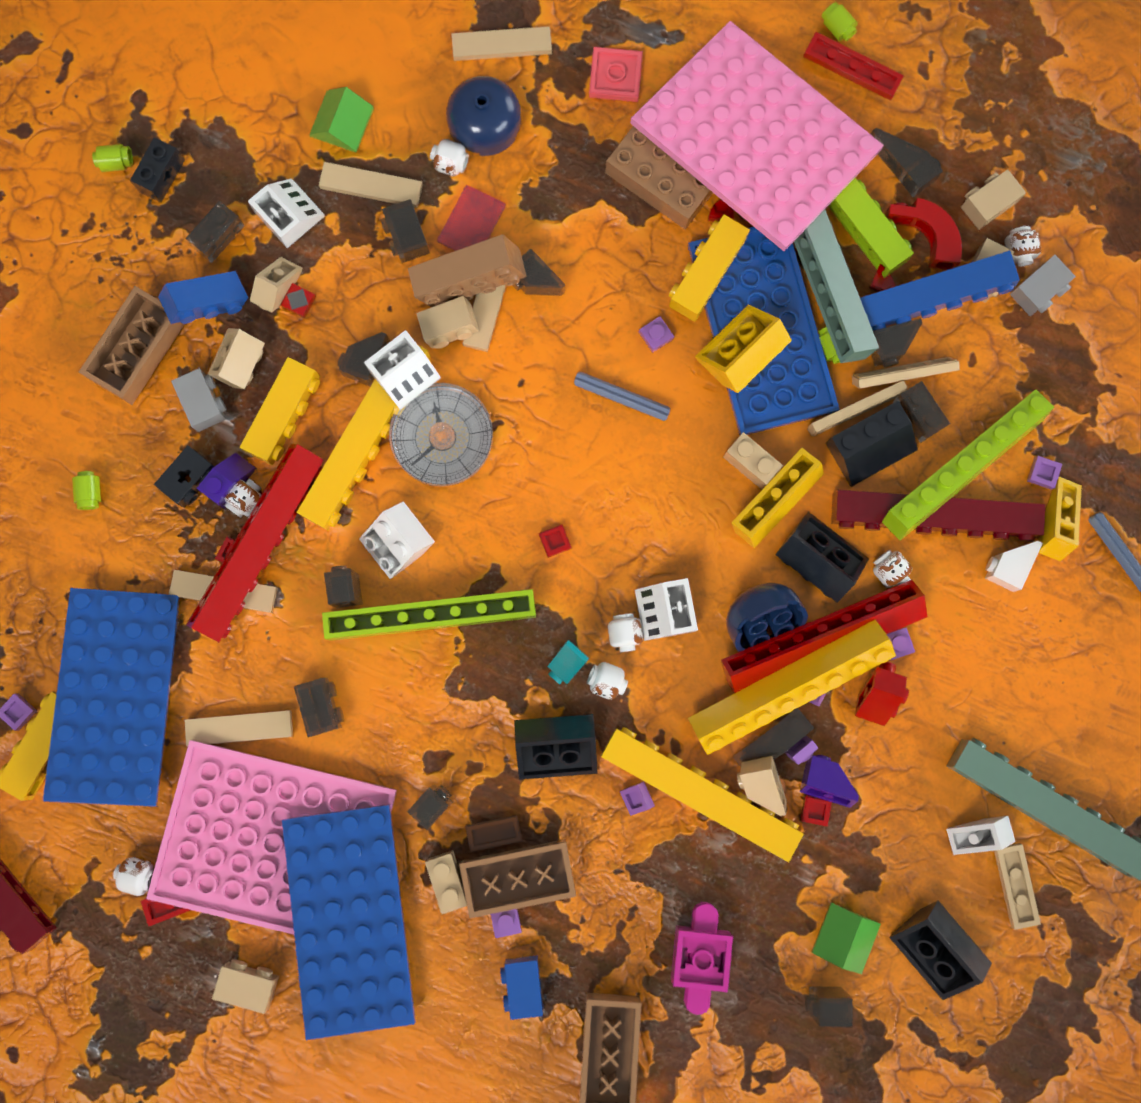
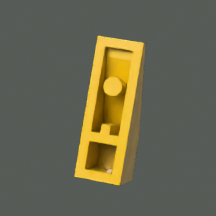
M1058 477L1045 511L1044 535L1038 537V541L1043 543L1039 550L1040 554L1062 561L1078 547L1081 485Z

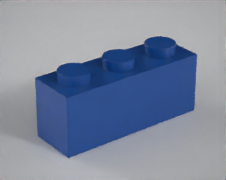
M236 271L167 283L164 285L158 298L171 324L178 322L187 324L198 318L205 317V319H211L218 314H235L242 309L248 296Z

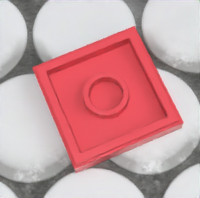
M593 47L589 97L638 102L643 51Z

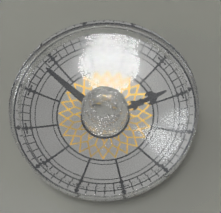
M435 383L401 410L398 407L396 408L390 423L389 440L395 459L408 475L428 485L450 486L469 479L482 468L492 448L493 428L487 409L473 393L457 385Z

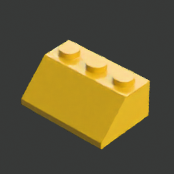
M748 304L695 358L723 386L739 393L792 339L779 318Z

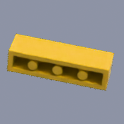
M723 215L719 222L715 220L708 231V234L711 235L706 243L702 241L695 252V255L698 257L693 264L689 262L682 272L683 281L680 285L675 283L668 295L671 298L669 307L696 322L745 243L750 229L726 215Z
M289 357L287 358L240 445L243 451L272 466L275 461L280 460L284 453L283 445L287 438L290 439L296 430L295 423L299 415L303 416L307 410L309 396L311 393L314 394L319 387L320 376L314 369Z
M801 448L731 522L735 533L755 548L824 475L822 463L805 449Z
M51 692L43 698L38 715L29 721L24 738L16 743L12 749L13 756L10 761L0 769V789L21 801L32 800L46 778L57 692Z

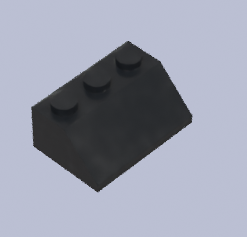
M899 401L836 434L825 443L850 487L918 450L912 423Z
M810 512L805 514L775 554L783 563L791 566L806 581L814 584L825 596L832 598L837 603L856 584L869 560L868 557Z
M593 714L514 720L519 780L597 774Z
M938 900L918 910L890 936L893 943L942 1000L982 984L992 964Z

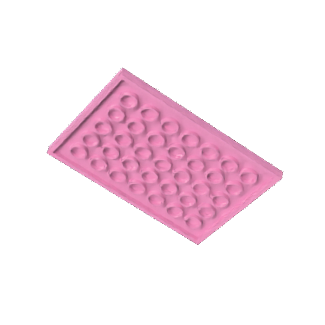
M731 21L631 118L630 124L783 251L803 233L884 146Z
M190 740L146 899L294 934L282 820L389 804L392 812L397 790Z

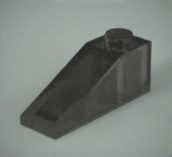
M875 128L871 132V135L884 145L878 153L879 157L913 198L933 184L943 172L940 162L935 157H932L928 151L879 128Z
M796 708L779 717L736 753L733 759L740 767L744 761L773 756L775 760L800 741L814 727L802 712Z

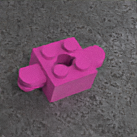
M700 902L695 905L692 911L691 927L676 925L671 982L673 986L685 987V1006L688 1011L696 1015H701L708 1011L711 991L728 992L733 936L729 931L717 930L719 914L717 909L708 902Z

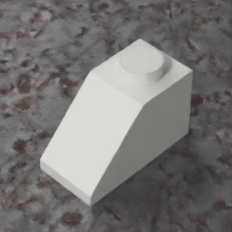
M1036 541L995 555V557L992 556L985 568L988 571L985 579L1012 592L1022 590L1043 543Z
M1009 816L985 818L946 829L953 855L1002 850L1016 842Z

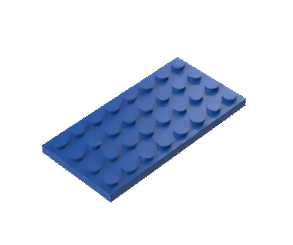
M755 227L748 228L750 232L745 243L705 305L712 337L714 338L749 304L779 318L792 341L739 393L727 388L739 435L743 432L748 435L832 414L840 410L793 243L783 251ZM709 238L688 243L692 264L698 257L695 255L698 246L702 241L706 243Z
M70 588L43 795L44 802L157 807L180 597L177 595Z
M390 804L283 819L282 827L306 1040L415 1024Z

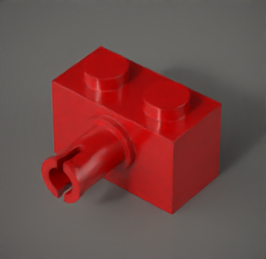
M885 662L875 668L858 695L855 710L856 717L885 726L890 718H895L899 705L905 704L909 695V689L906 688L907 677L895 673L896 666L893 663Z

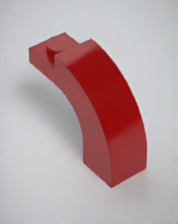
M917 198L911 207L906 203L890 204L885 212L887 219H891L897 225L916 228L926 236L930 245L928 268L950 270L956 268L961 263V236L954 220L944 209L933 202Z

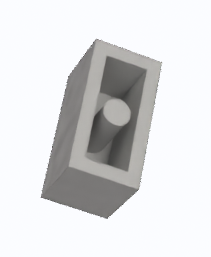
M1054 255L1010 295L1029 316L1033 315L1037 310L1042 314L1053 304L1050 300L1053 296L1057 295L1060 298L1071 288L1068 283L1076 276Z
M199 368L171 381L190 425L196 431L200 432L226 420L223 411L227 410L220 396L216 397L213 390L216 388V384L210 375H206Z

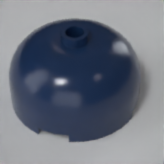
M490 76L469 78L455 88L448 100L446 108L448 129L453 140L456 143L462 144L466 150L478 153L480 156L498 154L513 144L519 132L521 109L518 98L506 83Z
M764 583L749 588L734 600L727 613L726 625L730 638L736 649L740 652L805 625L808 613L800 598L792 589L782 584ZM768 624L773 632L771 636L766 631Z

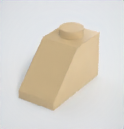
M280 257L255 276L250 301L264 310L275 311L281 306L291 284L297 282L303 268Z
M773 756L742 762L740 773H737V780L740 789H745L747 798L780 816L786 815L787 800Z

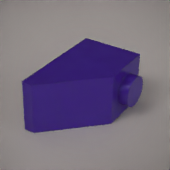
M235 452L213 467L197 489L219 506L226 508L224 506L227 503L225 501L226 495L239 480L246 482L257 468Z
M823 755L812 756L806 762L800 787L801 793L849 808L858 802L859 796L838 763L832 762L829 757Z

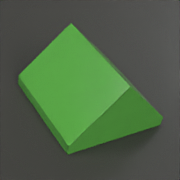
M347 87L327 90L309 135L312 138L357 153L374 107Z
M831 902L811 952L842 969L862 974L881 924Z

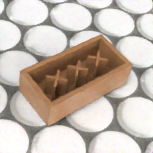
M634 126L606 161L605 173L685 230L713 194L711 190Z
M503 234L408 268L415 298L431 307L461 296L471 300L473 295L492 293L496 290V287L515 285L520 282L519 279L527 277L520 248Z
M134 286L79 370V373L133 405L184 324L181 322L171 324L160 300Z
M566 839L462 860L459 864L469 918L576 897Z
M586 992L579 1103H635L641 1017L640 996Z

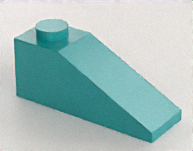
M568 640L547 666L551 670L548 675L559 685L563 681L568 684L589 658Z

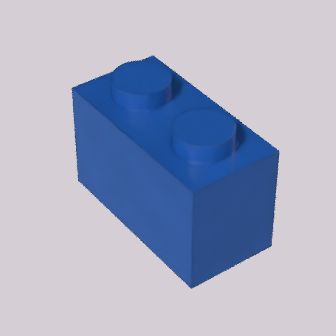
M528 956L506 959L505 967L500 968L501 983L507 984L508 995H503L504 1011L510 1012V1020L543 1016L538 957Z

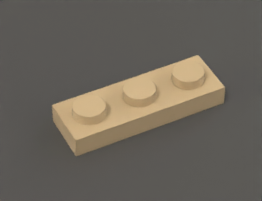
M1013 844L1002 850H995L994 853L1011 928L1016 930L1041 925L1023 844Z

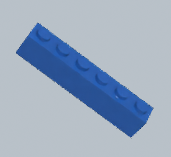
M1006 251L861 297L860 300L874 334L885 331L887 329L886 326L892 324L903 326L912 322L911 319L922 316L923 319L937 314V310L947 308L950 311L963 306L962 303L969 300L976 303L987 299L989 294L998 292L999 295L1011 292L1020 279L1011 251Z

